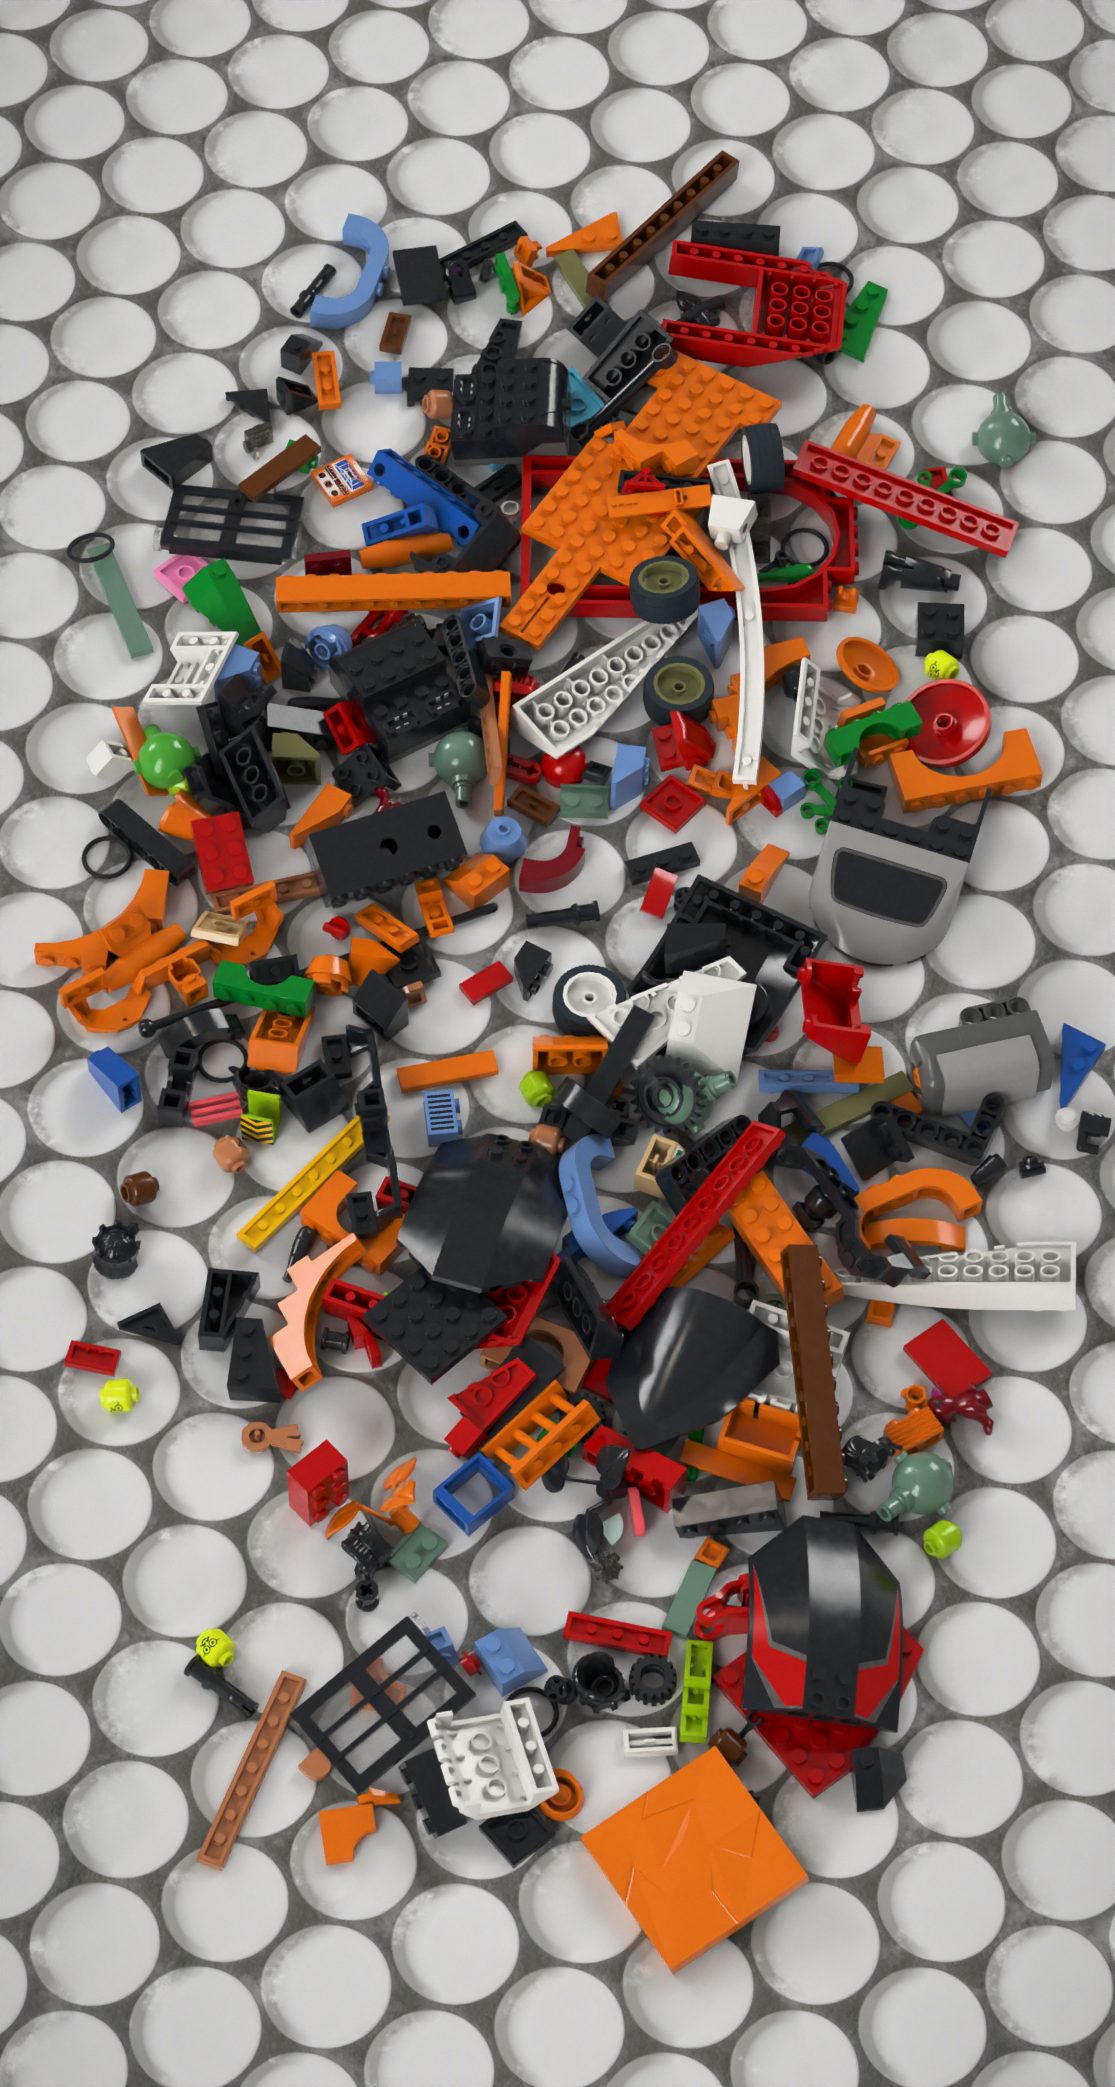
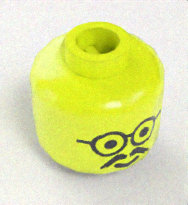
M943 650L929 653L924 660L925 674L934 681L956 679L959 674L958 660Z
M128 1378L109 1380L100 1389L101 1405L110 1413L130 1412L134 1409L135 1402H138L140 1399L138 1386H134Z
M207 1629L197 1638L196 1653L211 1668L226 1667L234 1660L235 1643L221 1629Z

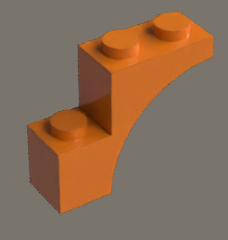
M622 428L614 432L613 448L615 452L621 455L626 460L629 469L635 472H641L646 466L654 470L662 465L667 474L670 473L671 476L682 477L698 469L699 453L687 439L671 444H651L630 436Z

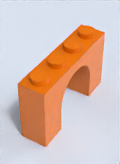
M337 1169L300 1210L302 1227L308 1226L315 1230L316 1234L328 1246H334L349 1236L351 1233L345 1231L340 1226L338 1219L348 1207L346 1194L358 1193V1183ZM402 1213L403 1218L395 1219L382 1232L378 1233V1237L359 1239L368 1253L357 1262L368 1273H374L381 1277L406 1249L396 1243L405 1217L404 1213Z

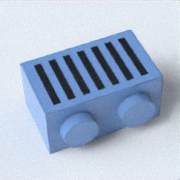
M453 1089L423 1092L428 1146L439 1147L441 1143L458 1140V1135H463L462 1120H457L456 1114L460 1113L459 1098L454 1099Z

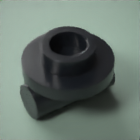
M1037 1155L1025 1156L1023 1161L1019 1162V1175L1021 1179L1046 1174L1044 1161L1038 1158Z

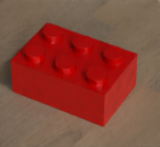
M239 811L191 821L190 828L205 895L254 884Z
M327 1439L287 1470L289 1506L309 1527L316 1522L323 1521L328 1516L330 1510L335 1506L343 1505L349 1497L348 1460Z

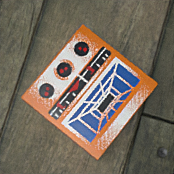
M351 454L311 471V477L333 508L373 490L372 482Z

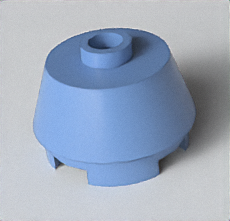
M339 625L320 626L314 628L306 638L305 649L309 648L314 665L326 671L329 669L330 657L340 655L352 649V639L349 633Z
M497 817L493 819L480 836V847L483 853L494 854L505 865L514 863L515 859L524 854L528 844L525 832L519 823L510 817Z

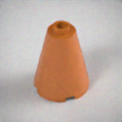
M181 789L174 797L177 802L174 801L172 805H169L158 825L160 827L158 831L193 842L190 828L191 821L213 816L189 793Z

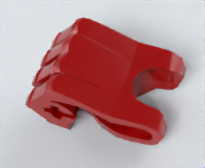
M749 1573L740 1575L738 1580L727 1583L717 1594L698 1604L696 1608L697 1621L695 1623L696 1638L700 1641L714 1642L728 1635L748 1634ZM737 1594L741 1606L727 1605L730 1598ZM710 1609L705 1615L703 1614L704 1610ZM704 1626L707 1628L714 1626V1631L710 1634H705L701 1631V1628Z

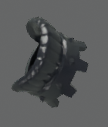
M116 1220L115 1225L106 1227L102 1224L99 1226L98 1235L92 1237V1244L95 1248L92 1256L94 1267L102 1276L108 1279H123L135 1272L138 1267L136 1257L139 1249H141V1240H138L137 1233L140 1231L138 1223L131 1222L126 1227L122 1221Z
M855 1435L846 1442L841 1450L845 1454L844 1466L853 1468L856 1476H860L863 1482L867 1483V1478L870 1481L874 1479V1474L886 1467L888 1457H893L896 1450H902L903 1446L892 1443L887 1437H880L876 1441L871 1442L862 1435Z
M358 1521L354 1529H350V1533L347 1535L348 1538L341 1542V1547L357 1562L354 1569L357 1579L359 1581L372 1580L376 1569L384 1566L386 1561L392 1559L390 1555L392 1549L390 1547L384 1548L381 1542L384 1538L381 1534L375 1535L369 1532L371 1528L369 1524L361 1525L362 1523Z
M592 1652L581 1657L575 1664L572 1679L576 1690L579 1692V1702L582 1706L586 1704L591 1707L593 1713L599 1714L601 1709L611 1708L614 1711L618 1709L617 1703L620 1700L627 1702L631 1699L630 1692L625 1687L624 1681L626 1680L619 1669L615 1667L614 1659L608 1653Z

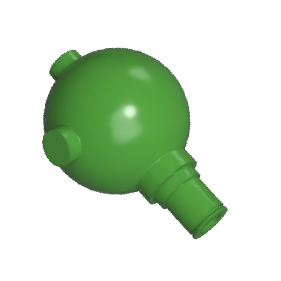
M151 724L144 729L147 740L140 749L138 760L133 761V769L136 775L142 774L144 779L151 785L160 789H168L182 782L185 776L183 768L201 757L198 746L192 747L184 737L172 732H161L157 725Z

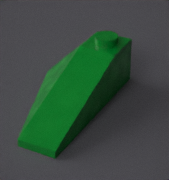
M225 558L204 566L182 587V591L191 606L198 613L201 612L206 616L213 626L216 625L223 632H238L239 636L235 644L244 647L245 642L262 632L238 580Z

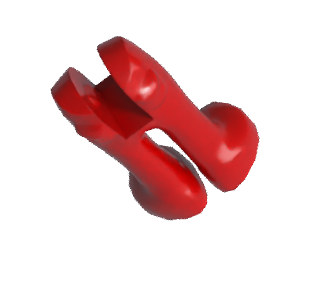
M369 611L367 616L350 635L352 648L359 645L362 639L369 636L374 638L389 631L393 625L404 621L409 611ZM386 612L379 625L372 630L371 628L374 626V624Z

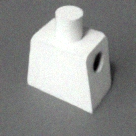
M712 495L708 528L710 537L716 539L715 547L726 550L729 542L742 543L758 516L755 501Z

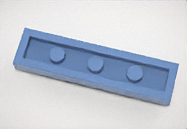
M759 1070L758 1074L759 1093H782L785 1089L800 1093H859V1083H834V1070Z

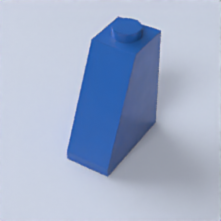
M106 1047L102 1050H97L87 1058L89 1072L121 1113L142 1101L138 1073L111 1048Z

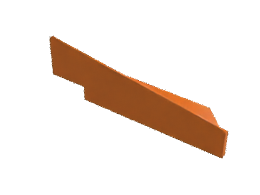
M674 509L660 526L672 536L669 543L679 555L695 566L699 579L709 591H744L745 587L692 514L687 510Z

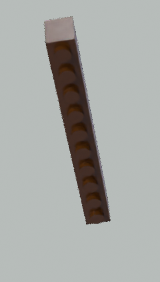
M723 150L717 154L588 273L586 293L593 297L597 295L605 302L737 179L740 161Z
M789 1244L780 1253L807 1500H838L846 1493L848 1480L844 1476L843 1469L845 1454L841 1451L840 1443L842 1429L838 1426L839 1404L835 1399L836 1378L832 1373L834 1357L829 1347L831 1331L827 1327L826 1321L828 1306L827 1303H824L825 1281L821 1277L822 1256L819 1254L818 1245Z

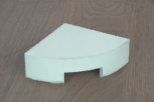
M620 1513L603 1522V1539L610 1549L617 1546L623 1534V1520Z

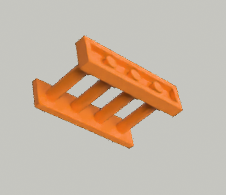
M554 1380L481 1449V1452L485 1457L492 1459L496 1466L502 1461L511 1466L510 1473L519 1486L527 1490L601 1419L586 1400L583 1399L576 1407L566 1401L568 1396L558 1381ZM559 1408L568 1415L558 1424H555L548 1417ZM541 1426L549 1431V1433L537 1442L529 1435ZM522 1443L530 1451L519 1460L510 1453Z

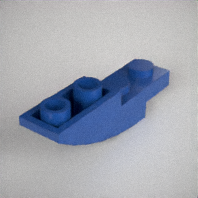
M635 1208L621 1209L603 1214L602 1218L609 1231L620 1239L625 1233L630 1231L638 1220V1210ZM570 1231L562 1238V1251L557 1254L561 1262L563 1255L567 1254L576 1262L582 1257H588L578 1244L573 1231ZM559 1266V1268H558V1270H557V1272H556V1274H555V1276H556L557 1278H558L560 1266Z

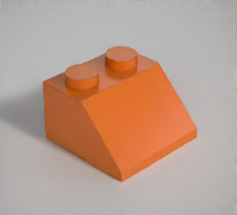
M477 853L463 863L460 868L443 878L442 883L472 910L483 906L510 885V869L494 854Z

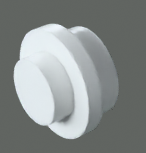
M506 501L501 505L502 512L511 522H516L521 518L522 510L517 502Z
M1064 1107L1057 1111L1055 1122L1061 1130L1072 1131L1079 1125L1080 1115L1075 1109Z

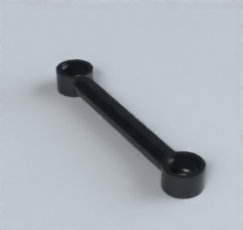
M668 343L659 344L651 354L652 360L587 423L580 422L572 427L570 434L583 448L595 435L594 431L598 430L660 369H669L676 363L678 354Z
M732 1224L735 1235L734 1250L737 1273L733 1301L738 1306L749 1309L752 1301H757L759 1298V1287L752 1281L750 1249ZM742 1289H749L754 1292L755 1296L752 1299L745 1300L740 1298L737 1292Z

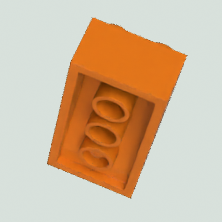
M315 1006L311 1007L307 1018L291 1016L277 1011H268L263 1008L249 1038L247 1066L254 1067L260 1071L270 1069L279 1071L282 1074L296 1073L305 1049L315 1013Z

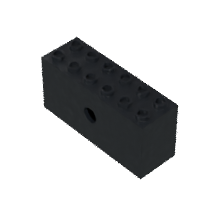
M445 791L309 834L303 844L326 908L332 906L333 909L345 906L348 900L355 899L358 902L370 897V893L378 891V894L389 892L392 890V886L398 884L401 887L408 886L415 882L414 879L422 876L424 880L437 875L438 871L444 869L446 872L454 871L460 868L459 865L463 863L468 854ZM380 848L388 849L392 855H385Z

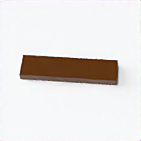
M306 434L239 483V490L253 502H256L321 453V446Z

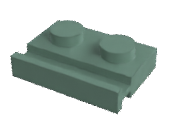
M561 784L560 818L608 819L609 785Z
M419 1522L418 1526L412 1532L405 1535L390 1554L392 1559L386 1561V1563H390L395 1567V1570L416 1584L448 1548V1542L430 1528L423 1526L422 1522Z

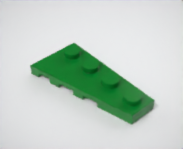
M871 281L866 283L844 313L841 350H838L839 352L864 363L877 321L887 298L888 289Z

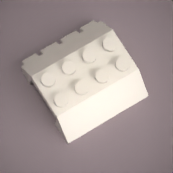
M804 657L801 660L791 756L807 768L819 771L821 778L839 780L841 776L845 777L849 763L837 768L835 767L823 746L825 734L830 729L838 727L837 722L843 710L860 705L861 699L852 692L836 698L819 685L821 669ZM858 758L855 761L851 778H857L858 776Z
M753 1300L748 1312L778 1332L780 1365L746 1399L762 1404L767 1402L770 1403L769 1406L788 1412L793 1411L795 1414H798L787 1311ZM827 1325L831 1331L829 1341L830 1352L833 1353L834 1357L832 1373L836 1378L850 1332Z
M529 1697L504 1701L498 1714L452 1721L453 1712L451 1710L436 1713L433 1719L427 1721L431 1737L436 1740L433 1744L438 1760L443 1763L441 1769L446 1785L450 1786L448 1792L452 1804L459 1809L461 1814L475 1820L525 1812L559 1792V1787Z

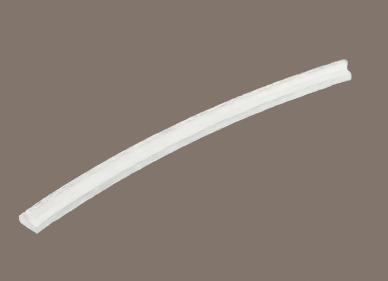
M726 459L707 465L715 494L741 499L730 460ZM749 532L742 543L729 542L728 545L732 570L745 587L744 591H735L740 640V704L732 781L733 784H743V788L747 790L749 789V784L757 785L765 702V654L762 609L756 564Z

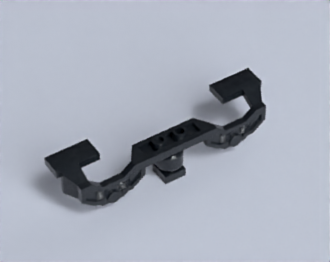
M348 1024L346 1025V1034L321 1037L325 1065L334 1074L336 1080L352 1078L350 1058L365 1051L368 1052L372 1082L363 1090L358 1091L356 1095L357 1103L354 1106L356 1115L360 1119L366 1161L387 1168L393 1202L381 1210L374 1211L371 1191L346 1194L351 1231L358 1239L378 1237V1233L382 1232L395 1219L403 1218L397 1165L387 1123L388 1108L382 1088L374 1031L372 1028L364 1029Z
M785 1089L776 1102L770 1101L758 1115V1122L780 1128L784 1133L785 1131L781 1127V1115L793 1113L805 1131L820 1134L825 1129V1126L802 1094L796 1091ZM786 1134L780 1147L768 1159L774 1166L799 1170L806 1166L819 1184L809 1191L804 1198V1202L797 1201L791 1208L804 1227L820 1229L825 1223V1219L833 1218L837 1212L842 1216L836 1223L837 1257L850 1275L880 1280L893 1288L897 1287L908 1274L912 1278L926 1279L931 1274L904 1236L889 1234L884 1239L894 1255L884 1257L871 1253L860 1237L859 1220L864 1212L852 1197V1191L842 1183L837 1170L831 1167L824 1157L808 1147L794 1145Z

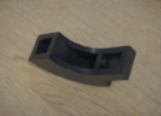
M221 1008L200 1011L179 1020L170 1026L158 1040L166 1058L170 1059L173 1046L196 1049L214 1040H241L245 1035V1031L237 1014H223Z

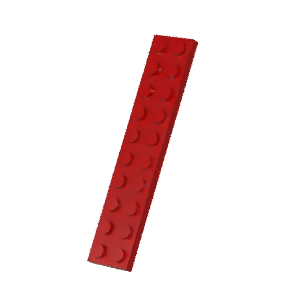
M805 440L791 473L793 476L1003 558H1006L1019 525V522L809 440Z
M752 1121L606 1304V1308L610 1315L614 1317L617 1326L631 1331L640 1323L642 1316L656 1303L658 1296L671 1284L677 1272L687 1264L692 1253L702 1245L704 1238L718 1225L723 1214L733 1206L735 1199L749 1186L754 1175L764 1167L766 1160L780 1147L782 1140L786 1136L780 1128Z

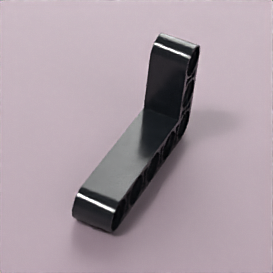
M991 1093L986 1095L982 1100L969 1133L886 1101H877L872 1105L870 1119L877 1113L884 1112L893 1115L897 1124L903 1120L908 1121L911 1124L908 1128L899 1126L906 1141L965 1164L977 1166L985 1160L1003 1118L1005 1103L999 1094ZM994 1104L999 1109L997 1111H990L987 1109V1106ZM981 1126H986L990 1131L981 1133L977 1129ZM931 1130L934 1132V1135L925 1137L922 1135V1132ZM954 1139L958 1143L954 1146H948L945 1141ZM978 1148L981 1152L977 1155H972L968 1150Z
M738 1115L721 1122L658 1168L655 1173L656 1183L676 1217L698 1190L692 1177L732 1148L751 1124V1120L747 1116Z

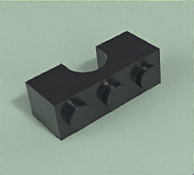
M172 1047L168 1063L167 1086L162 1088L157 1106L158 1122L161 1125L180 1128L184 1126L199 1066L197 1049Z

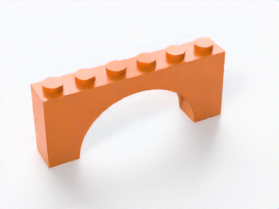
M1027 728L1004 732L1002 740L1003 753L998 761L988 769L968 776H948L934 772L917 759L913 750L890 754L888 770L903 814L909 812L917 813L925 809L942 808L945 805L963 804L971 800L984 799L987 788L992 789L991 797L1002 794L1009 795L1013 792L1033 790L1040 787L1043 772Z

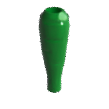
M808 563L765 573H757L758 582H799L814 573L813 567Z

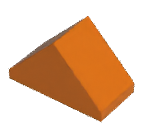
M265 632L259 633L244 643L245 648L259 652L260 663H262L261 677H263L264 684H268L281 676V663Z

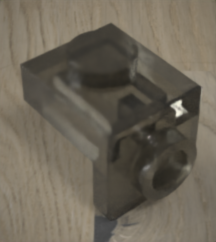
M269 421L244 431L245 441L242 442L244 450L247 454L250 453L254 460L259 459L258 448L274 442L273 427Z

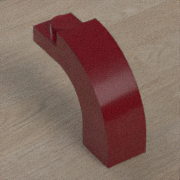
M571 825L566 848L558 857L548 861L524 858L519 876V891L549 893L559 890L575 880L585 863L584 837H580L581 827Z

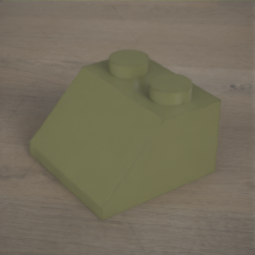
M288 732L273 733L272 764L281 784L321 785L320 753L298 734Z

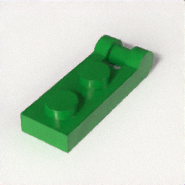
M498 253L495 257V264L492 265L495 277H499L500 292L505 293L507 301L506 311L509 314H517L519 312V291L505 253Z

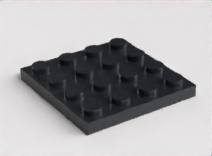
M422 1266L363 1314L362 1318L374 1332L432 1385L506 1324L508 1316L483 1293L431 1280L426 1275L427 1270Z

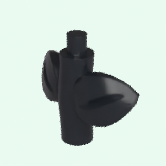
M684 291L676 292V302L682 312L680 319L676 321L712 327L720 324V317L715 313L726 308L725 302L720 295L702 302L693 294Z

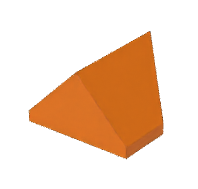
M518 261L513 263V278L519 291V306L524 317L551 294V289L547 276Z
M351 937L348 963L352 980L351 986L360 987L372 969L378 974L385 975L400 959L376 940Z

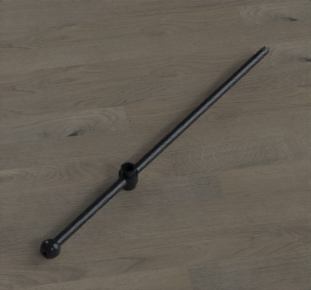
M490 903L452 916V924L456 926L496 912L498 905ZM426 926L413 930L418 935L422 934L423 937L429 935ZM384 941L379 942L384 947L390 946ZM349 953L338 956L349 963ZM308 967L300 970V976L302 978H304V974L307 971ZM218 998L155 1021L143 1019L138 1024V1030L142 1037L150 1038L156 1033V1030L173 1025L189 1015L208 1009L222 1008L236 1002L223 1001Z

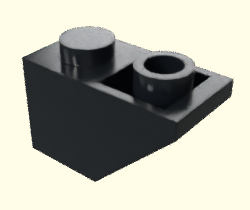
M528 941L523 944L514 958V973L522 998L525 1001H528L532 994H537L544 976L548 977L553 969L552 953Z

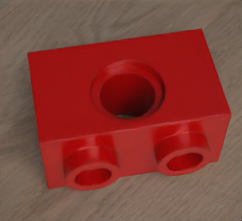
M356 699L340 702L322 713L343 756L355 753L365 743L371 745L376 742Z

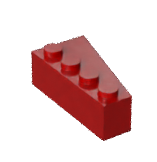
M600 1425L583 1446L582 1459L596 1467V1458L601 1447L616 1445L630 1448V1457L622 1477L626 1481L627 1487L639 1488L642 1498L668 1514L672 1509V1499L680 1498L686 1490L687 1468L651 1449L638 1451L632 1446L629 1438L619 1434L612 1428Z

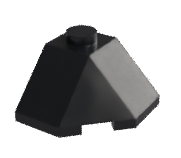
M290 637L289 641H286L280 660L282 688L310 693L312 684H316L318 670H314V660L298 640Z
M881 1747L851 1749V1778L857 1812L884 1810L891 1798L907 1781L903 1754Z

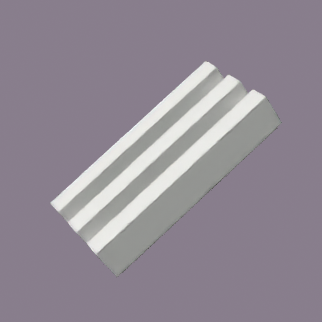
M676 1726L623 1729L622 1731L624 1758L678 1755ZM669 1735H671V1738H667V1739H655V1738H652V1739H645V1740H632V1741H629V1738H633V1737H651V1736H669Z

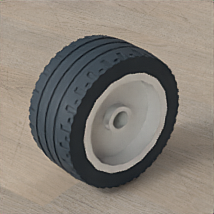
M762 423L744 426L741 431V456L747 490L750 494L772 493L783 490L785 465L782 440L777 424Z
M580 965L564 973L556 983L552 1002L554 1020L560 1031L564 1035H574L576 1037L603 1036L587 1020V1015L593 1012L598 1013L607 1009L610 1005L615 1003L617 1005L626 1001L623 983L611 970L598 965Z

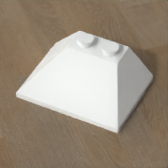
M178 632L170 648L178 663L167 684H151L143 700L144 705H204L239 636L238 632Z
M684 970L678 989L666 1055L670 1054L672 1060L679 1056L681 1064L688 1061V1069L696 1068L695 1072L701 1075L718 1076L724 1072L732 1071L738 1080L757 985Z

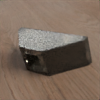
M748 494L747 500L755 501L758 513L755 522L749 530L755 563H770L771 494Z

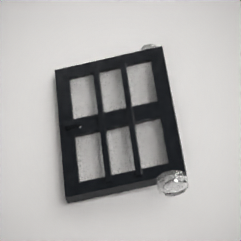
M175 484L164 529L155 528L153 550L162 551L163 549L169 550V554L216 559L225 558L226 560L282 565V562L291 563V560L297 561L298 547L294 546L304 507V497L266 493L256 502H253L239 489L231 490Z
M415 1612L402 1619L290 1713L293 1719L290 1725L299 1735L304 1732L358 1795L363 1793L431 1735L427 1721L433 1719L436 1713L452 1710L454 1716L476 1697V1693L426 1638L431 1631Z

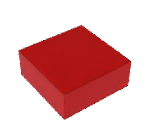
M276 1367L274 1373L279 1396L291 1400L297 1386L292 1382L286 1370Z

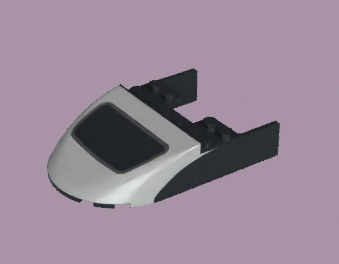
M854 747L809 890V907L818 931L828 935L827 939L843 955L855 961L873 966L892 967L894 964L904 962L909 964L925 957L926 953L934 947L936 948L948 932L992 789L987 788L977 823L970 824L947 816H937L932 820L929 831L926 832L882 818L885 802L880 796L852 788L848 785L859 748Z

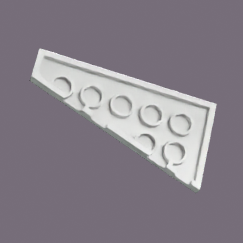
M730 956L706 965L701 970L695 972L735 981H741L746 977V972ZM682 976L670 983L665 982L634 995L631 999L622 1003L610 1005L607 1009L598 1013L593 1012L587 1015V1020L612 1044L633 1005L657 1017L631 1062V1065L638 1070L639 1065L646 1063V1060L652 1058L668 1043Z

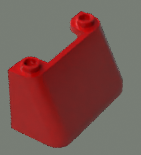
M806 958L803 967H799L797 973V981L801 982L804 1011L803 1033H806L808 1039L848 1063L859 1064L871 1036L870 1025L861 1024L858 1000L862 990L857 985L860 978L864 976L863 966Z

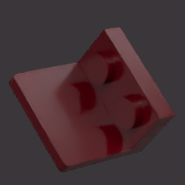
M350 549L304 555L305 576L308 574L317 576H328L330 574L352 575Z

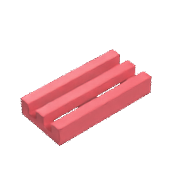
M237 1092L189 1102L194 1127L240 1118L241 1114H243ZM236 1108L235 1110L220 1113L223 1110ZM209 1113L213 1114V1115H208V1116H203V1117L197 1118V1116H200V1115L209 1114Z

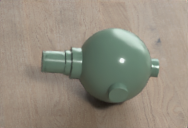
M997 393L993 396L991 415L982 422L978 432H972V446H978L980 453L988 461L998 464L1002 468H1009L1024 458L1030 445H1036V432H1030L1027 423L1019 415L1013 413L1009 407L1008 395Z
M458 728L443 737L437 744L434 753H428L429 767H435L439 777L451 785L455 793L456 806L466 809L472 806V791L475 788V784L481 781L487 774V766L482 738L467 731L465 728Z
M732 1071L724 1072L718 1076L708 1075L706 1077L698 1072L694 1073L695 1077H702L698 1084L704 1085L705 1088L700 1090L699 1094H704L707 1098L698 1101V1104L705 1105V1108L695 1110V1113L702 1116L698 1119L690 1118L696 1124L689 1126L685 1123L689 1127L691 1134L705 1129L703 1123L710 1117L715 1100L720 1098L723 1092L737 1086V1079ZM672 1083L667 1085L673 1091V1101L667 1108L658 1107L662 1114H666V1112H669V1114L673 1113L679 1104L678 1091ZM682 1084L684 1098L680 1110L674 1116L664 1118L671 1124L677 1125L683 1122L689 1116L693 1107V1090L690 1086L687 1087ZM661 1089L659 1100L664 1104V1107L670 1104L671 1095L667 1090Z
M903 1451L893 1460L897 1466L892 1476V1491L888 1500L877 1508L878 1515L882 1520L889 1522L898 1514L907 1512L919 1515L937 1512L942 1516L953 1507L949 1500L954 1491V1477L952 1465L947 1459L928 1452H917L909 1455L906 1451Z

